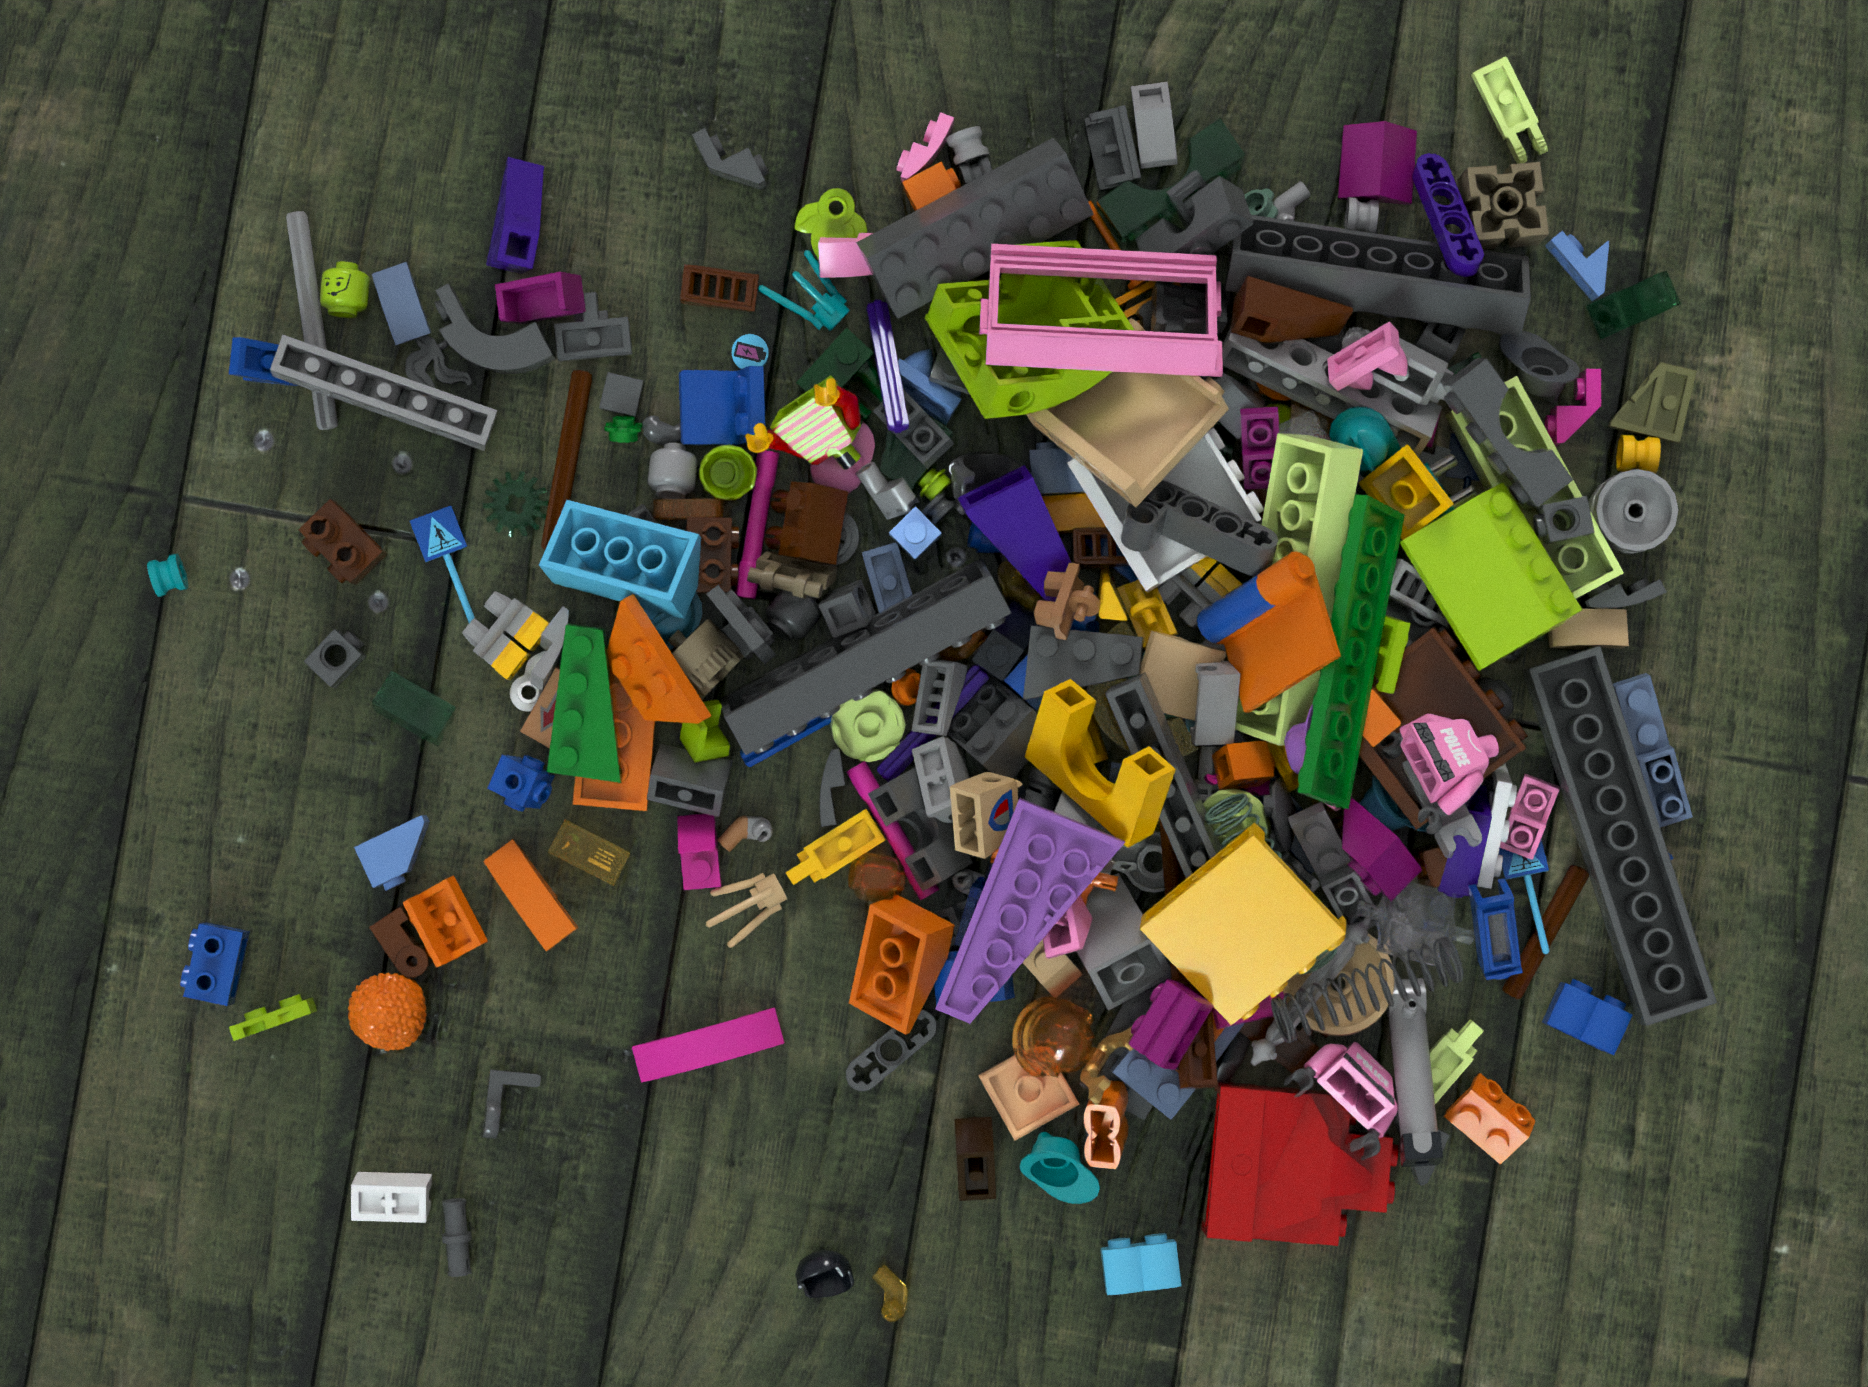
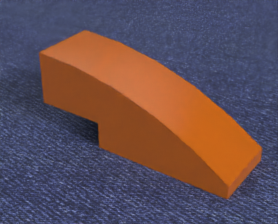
M514 839L483 861L545 951L553 948L579 928L558 901L557 895Z

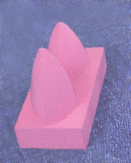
M1390 321L1327 358L1329 383L1337 391L1346 386L1360 390H1370L1373 384L1372 371L1377 368L1398 376L1407 375L1408 364L1406 355L1399 344L1398 330Z

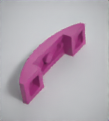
M773 1007L700 1029L632 1046L642 1083L748 1055L784 1044L785 1042L776 1009Z

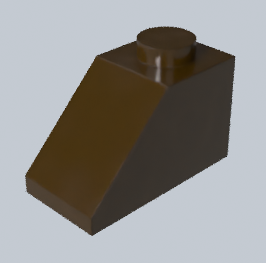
M992 1117L955 1119L959 1201L996 1199Z

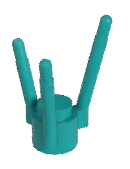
M805 250L804 255L829 294L826 292L822 296L798 271H794L792 276L817 301L811 308L816 313L815 315L764 285L758 287L759 292L810 321L818 330L825 326L831 331L850 311L844 305L847 300L837 291L829 278H820L819 263L810 250Z

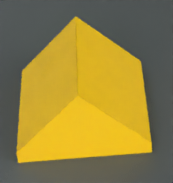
M1408 444L1359 482V485L1367 495L1405 515L1401 533L1402 540L1421 530L1454 505Z

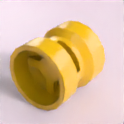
M1622 434L1618 441L1616 453L1617 471L1625 472L1636 468L1656 474L1661 454L1660 439L1646 437L1644 440L1637 441L1633 435Z

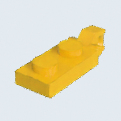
M867 809L804 847V850L797 854L801 863L785 873L793 885L809 875L815 883L821 878L825 879L886 839Z

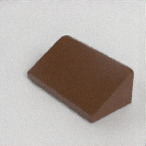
M1438 843L1412 849L1411 855L1422 868V871L1417 875L1419 884L1433 888L1439 887L1447 858L1443 855Z

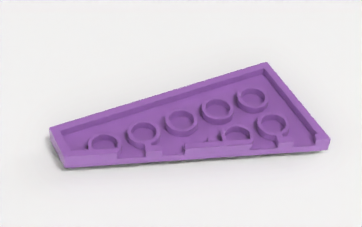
M1020 798L935 1009L970 1024L1126 841Z

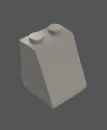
M1119 873L1114 875L1119 876L1115 892L1095 886L1090 892L1086 907L1093 919L1083 949L1076 951L1108 1011L1171 977V968L1164 954L1140 930L1143 914Z

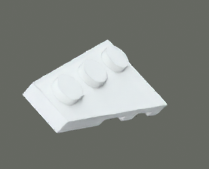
M1505 763L1491 773L1494 780L1493 791L1488 790L1487 793L1492 820L1477 887L1491 889L1493 878L1499 877L1501 874L1503 857L1498 855L1500 843L1507 842L1510 821L1505 820L1507 808L1514 807L1517 794V786L1512 785Z

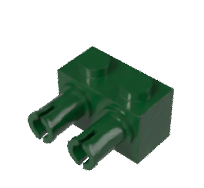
M848 328L835 339L796 382L798 388L805 393L830 375L836 380L838 386L847 391L850 384L858 380L880 402H883L881 389L878 385L880 383L877 367L873 364L874 352ZM859 402L860 415L866 421L872 411Z

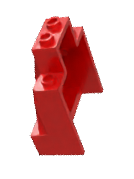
M1218 1082V1087H1215L1217 1098L1205 1221H1202L1201 1229L1207 1238L1252 1242V1239L1338 1246L1339 1237H1345L1347 1227V1215L1341 1214L1342 1209L1386 1213L1387 1204H1393L1395 1182L1389 1181L1391 1166H1397L1398 1144H1393V1138L1388 1134H1384L1382 1138L1378 1137L1381 1147L1380 1152L1370 1158L1361 1160L1365 1152L1364 1147L1351 1152L1350 1143L1352 1140L1366 1135L1367 1132L1349 1131V1125H1355L1356 1119L1327 1091L1308 1090L1300 1097H1294L1300 1089Z

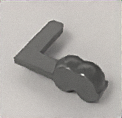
M490 1069L483 1123V1138L497 1139L503 1084L538 1087L541 1083L540 1075Z

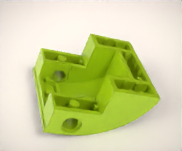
M1077 240L1017 244L1082 248ZM1002 273L999 279L997 322L999 324L1134 330L1102 278ZM989 280L938 284L928 314L925 315L927 323L984 419L1029 414L1054 407L1087 391L1113 372L986 365L987 334H979L981 299H989Z

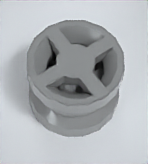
M980 126L963 129L946 138L948 147L953 148L955 153L953 158L955 167H959V165L964 163L971 165L977 163L982 157L990 156L988 148L982 144L981 137L983 133Z
M1348 197L1344 229L1376 233L1379 200L1370 199L1365 203L1359 202L1357 198Z

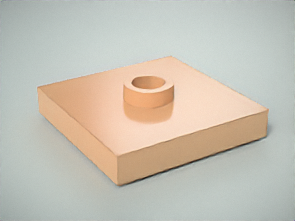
M1043 1039L978 1075L1014 1141L1080 1105Z

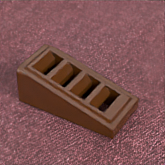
M684 264L680 301L682 304L755 312L759 275ZM695 276L702 277L700 295L693 294ZM710 278L717 279L715 298L708 297ZM725 280H732L730 300L723 299ZM740 281L747 282L745 302L738 301Z
M1107 527L1073 528L1074 563L1080 564V569L1130 566L1124 556H1117L1116 542ZM1108 538V556H1101V539ZM1092 539L1093 556L1086 557L1085 540Z

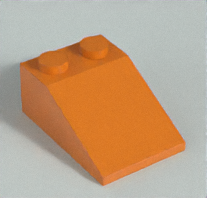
M899 895L870 904L849 1004L905 1035L910 1033L948 958L955 925Z

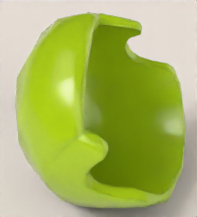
M731 444L720 445L708 452L700 463L699 478L705 491L716 499L737 500L755 486L757 467L752 456L742 447Z

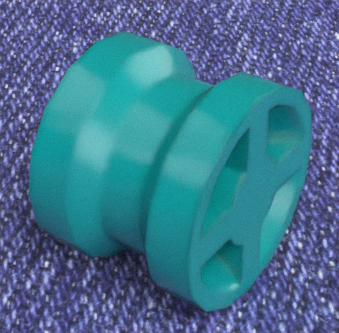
M177 553L169 555L165 561L152 560L147 563L149 578L158 597L167 595L169 590L175 588L180 591L188 589L187 574L183 562Z

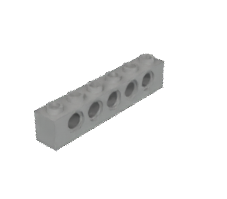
M1230 327L1222 345L1223 366L1332 419H1335L1338 414L1349 408L1358 406L1372 408L1381 413L1387 420L1399 442L1400 449L1408 444L1417 457H1419L1431 439L1442 406L1431 401L1427 405L1418 404L1373 380L1370 390H1360L1346 386L1337 391L1329 383L1327 358L1334 354L1304 339L1264 343L1231 333Z
M282 335L270 368L272 377L485 451L497 417V410L286 335Z

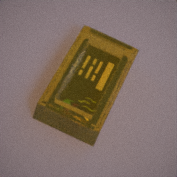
M564 819L548 850V853L615 886L632 853L567 819Z

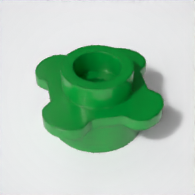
M615 416L612 422H606L604 430L609 432V441L620 443L638 441V432H641L642 423L635 422V418L631 416Z

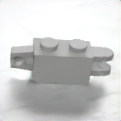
M1358 326L1349 328L1341 343L1343 345L1342 348H1346L1371 333V331L1363 330L1362 327L1359 328ZM1399 338V344L1406 355L1408 364L1407 375L1398 376L1387 373L1379 368L1372 371L1373 380L1422 405H1427L1429 401L1438 404L1440 399L1445 401L1444 396L1448 393L1442 384L1454 375L1453 372L1447 369V362Z

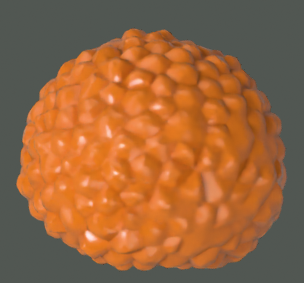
M389 972L386 974L379 973L377 976L373 975L362 981L360 985L356 986V991L352 992L348 1006L349 1025L354 1034L363 1040L364 1043L374 1048L384 1049L385 1051L400 1050L410 1047L412 1043L416 1042L418 1036L422 1034L427 1016L425 997L422 988L414 979L402 974L399 975V973L392 975Z

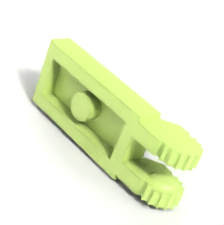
M1505 56L1473 72L1471 76L1503 141H1507L1508 148L1517 164L1527 162L1526 151L1517 136L1518 133L1525 130L1528 132L1534 150L1539 155L1548 152L1547 143L1537 125L1539 121L1508 58Z

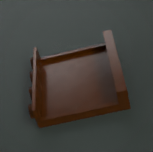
M1433 627L1404 649L1394 694L1380 691L1379 693L1383 696V701L1401 721L1400 726L1394 730L1396 734L1400 732V727L1425 714H1434L1452 720L1465 719L1469 721L1477 738L1492 734L1498 742L1499 752L1497 756L1489 758V765L1483 774L1484 779L1520 751L1525 750L1527 745L1523 740L1528 735L1515 719L1510 722L1506 720L1500 712L1505 706L1492 689L1485 692L1476 681L1482 676L1469 659L1462 662L1453 650L1458 647V644L1446 629L1439 632L1436 627ZM1374 675L1372 686L1374 685L1376 688L1379 681ZM1362 736L1360 757L1415 829H1419L1429 820L1426 818L1422 823L1418 820V813L1422 808L1401 768L1402 763L1408 760L1404 752L1402 751L1400 756L1395 759H1388L1382 751L1394 742L1385 746H1381L1379 742L1375 747H1372Z

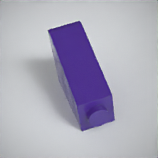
M1480 785L1465 803L1482 834V841L1478 846L1471 847L1465 837L1460 835L1453 837L1456 849L1453 852V856L1447 858L1440 886L1437 887L1438 892H1443L1449 897L1462 898L1469 896L1468 885L1476 884L1477 886L1492 820L1487 788L1483 785Z

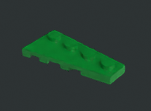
M566 624L547 766L548 773L622 782L618 757V740L613 714V697H611L609 680L610 671L605 629Z

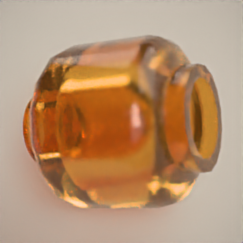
M866 852L858 860H853L850 865L848 887L853 889L854 895L859 900L878 902L884 899L891 900L896 892L901 893L904 888L905 872L900 870L899 863L893 856Z

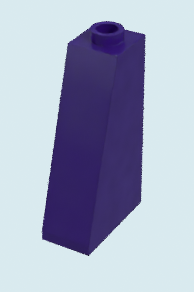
M1023 465L958 497L957 499L968 518L1046 601L1055 602L1057 597L1045 595L1044 581L1047 572H1066L1068 563L1072 562L1034 478L1026 466Z

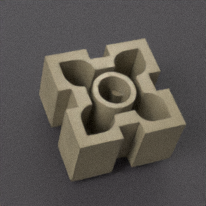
M1540 162L1511 164L1503 174H1497V165L1468 167L1457 179L1459 192L1465 207H1470L1469 217L1483 250L1495 249L1504 239H1508L1509 248L1537 246L1549 235L1546 205L1536 206V198L1544 191ZM1498 202L1502 203V207H1507L1508 211L1500 209Z

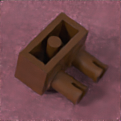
M792 481L789 491L784 489L775 491L772 494V498H780L781 501H771V506L775 512L785 513L783 527L771 526L767 529L765 534L775 535L774 538L764 537L768 548L773 550L779 549L778 555L814 563L836 565L848 491L815 483Z
M329 499L298 529L305 536L301 543L315 557L322 554L331 563L327 567L328 571L342 584L348 580L350 583L357 585L387 555L370 535L332 499Z
M687 517L686 531L699 534L701 537L699 579L695 594H707L717 585L727 593L731 590V586H738V564H731V549H738L739 527H732V518Z

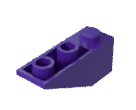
M507 157L487 257V266L519 274L533 269L540 233L544 166Z

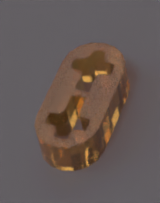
M653 500V519L687 520V517L724 518V500Z

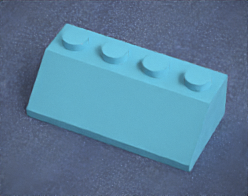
M566 500L539 566L554 584L616 601H621L634 594L642 608L685 619L698 587L701 537L696 533Z

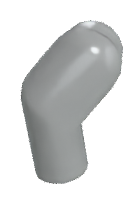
M1298 182L1275 198L1273 205L1278 209L1277 219L1294 221L1295 207L1311 196L1303 182Z

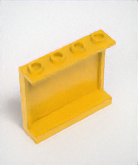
M1253 823L1147 910L1141 917L1140 930L1188 981L1214 1005L1213 1007L1227 1022L1233 1025L1240 1018L1243 1020L1250 1018L1258 1010L1259 1003L1269 995L1275 997L1280 994L1287 986V980L1297 972L1300 975L1306 973L1316 963V957L1326 949L1329 952L1336 949L1345 939L1346 919L1343 915L1337 919L1269 847L1265 842V832L1256 823Z

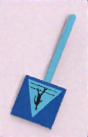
M452 506L410 520L425 562L443 556L470 623L475 617L450 555L452 552L467 547Z
M1540 840L1533 860L1499 848V855L1503 857L1502 869L1505 880L1524 877L1542 953L1548 954L1550 950L1531 878L1532 874L1549 871L1542 840Z

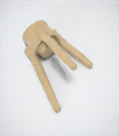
M761 873L751 879L725 885L710 891L711 896L714 897L756 886L749 890L752 897L708 920L706 926L709 928L757 904L759 910L767 907L727 943L729 948H733L771 914L782 909L780 903L787 900V897L774 873L767 877Z

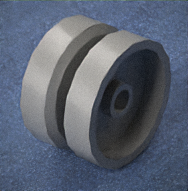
M1634 469L1618 473L1598 485L1589 499L1590 511L1612 552L1629 555L1652 549L1665 541L1676 526L1678 505L1675 493L1666 480L1650 471ZM1632 505L1636 508V511L1633 513L1635 518L1631 517L1628 512L1629 507Z

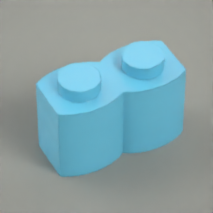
M1166 1233L1144 1236L1145 1242L1130 1244V1238L1108 1240V1247L1100 1248L1106 1294L1119 1295L1180 1287L1181 1277L1176 1241L1174 1239H1167Z

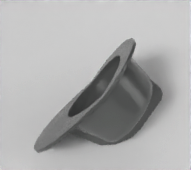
M1522 331L1521 335L1505 334L1500 337L1499 346L1502 353L1516 365V376L1519 378L1524 390L1531 395L1553 403L1558 399L1566 383L1574 381L1579 376L1580 368L1576 362L1560 353L1536 334Z

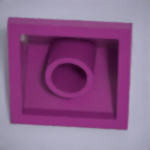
M1387 121L1343 125L1337 199L1347 200L1348 197L1365 202L1372 199L1379 200V203L1411 205L1417 130Z

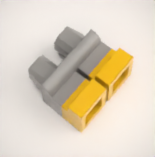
M1208 556L1158 586L1163 601L1167 606L1180 592L1191 601L1179 614L1180 619L1191 629L1198 626L1197 616L1203 609L1242 585L1223 565L1219 564L1196 588L1195 584L1217 562V560Z
M495 591L484 605L487 610L498 617L495 623L488 629L474 618L463 630L462 634L475 647L473 651L478 656L483 658L506 680L511 681L531 654L508 637L506 633L508 632L528 650L534 652L540 644L542 632L550 622L518 599L514 598L511 600L509 597Z

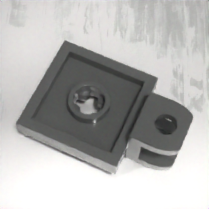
M717 585L706 594L729 622L722 630L739 647L740 652L747 660H750L753 657V653H755L766 664L776 655L770 648V645L775 642L776 636L751 606L747 608L732 589L725 593Z

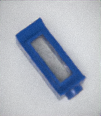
M1505 878L1498 879L1499 895L1486 898L1481 897L1476 884L1468 885L1477 959L1486 980H1502L1509 978L1511 975L1523 973L1514 911L1515 898Z

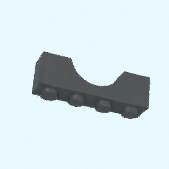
M1487 358L1475 359L1442 384L1448 393L1444 396L1445 401L1456 414L1460 412L1469 423L1466 426L1467 432L1477 444L1480 445L1483 442L1490 452V455L1487 457L1488 461L1500 475L1505 473L1511 481L1512 485L1509 486V490L1520 504L1526 503L1529 506L1539 507L1573 481V478L1553 450L1540 448L1532 451H1523L1515 447L1506 438L1500 425L1499 413L1508 387Z

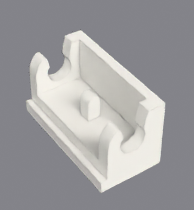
M357 1172L351 1184V1221L426 1223L431 1208L429 1190L432 1185V1174Z

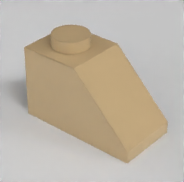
M1043 939L1023 961V964L1054 998L1058 997L1083 975L1066 954L1050 959L1046 958Z

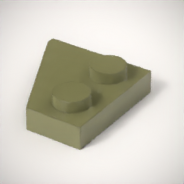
M1663 362L1658 363L1609 421L1608 428L1646 437H1656L1662 441L1675 444L1680 443L1697 371Z

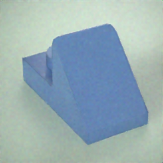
M1563 231L1545 245L1591 301H1594L1605 292L1609 241L1604 243L1588 258L1583 256L1582 252L1584 249L1580 242L1571 234L1566 236Z

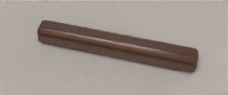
M1570 866L1542 916L1549 948L1589 878V872L1580 866ZM1536 928L1520 955L1523 973L1511 975L1503 986L1504 993L1515 999L1522 998L1546 955L1542 953Z

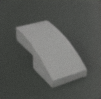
M562 606L541 634L540 647L546 650V653L532 669L530 682L541 691L545 688L562 657L565 626L568 624L569 610Z

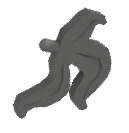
M428 335L412 339L415 340L421 349L414 351L406 359L405 371L410 380L435 388L433 380L426 373L427 367L434 360L435 376L440 382L444 384L465 382L468 386L472 385V378L468 372L452 370L446 366L445 356L442 353V350L449 346L446 340L437 344L435 339Z

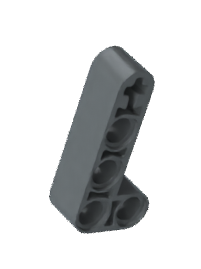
M1164 480L1136 508L1132 504L1128 505L1121 532V542L1130 550L1138 552L1149 550L1159 537L1163 535L1253 577L1272 565L1278 543V537L1271 529Z

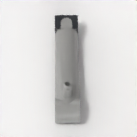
M1417 978L1421 989V996L1418 997L1413 991L1410 980L1401 979L1407 993V1002H1405L1400 997L1394 980L1392 996L1394 1005L1393 1007L1388 1006L1386 1014L1389 1017L1398 1104L1401 1167L1439 1165L1443 1159L1441 1132H1438L1426 1022L1427 1001L1425 983L1423 978Z

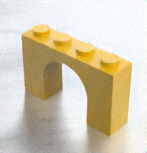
M1069 679L1044 691L1025 758L1113 836L1126 841L1124 845L1129 848L1154 834L1176 769L1148 746L1123 759L1115 784L1108 781L1095 767L1087 747V730L1096 700L1072 679Z

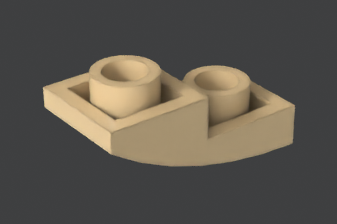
M1582 609V611L1565 623L1548 632L1549 648L1582 650L1587 647L1597 646L1617 649L1629 646L1627 610Z

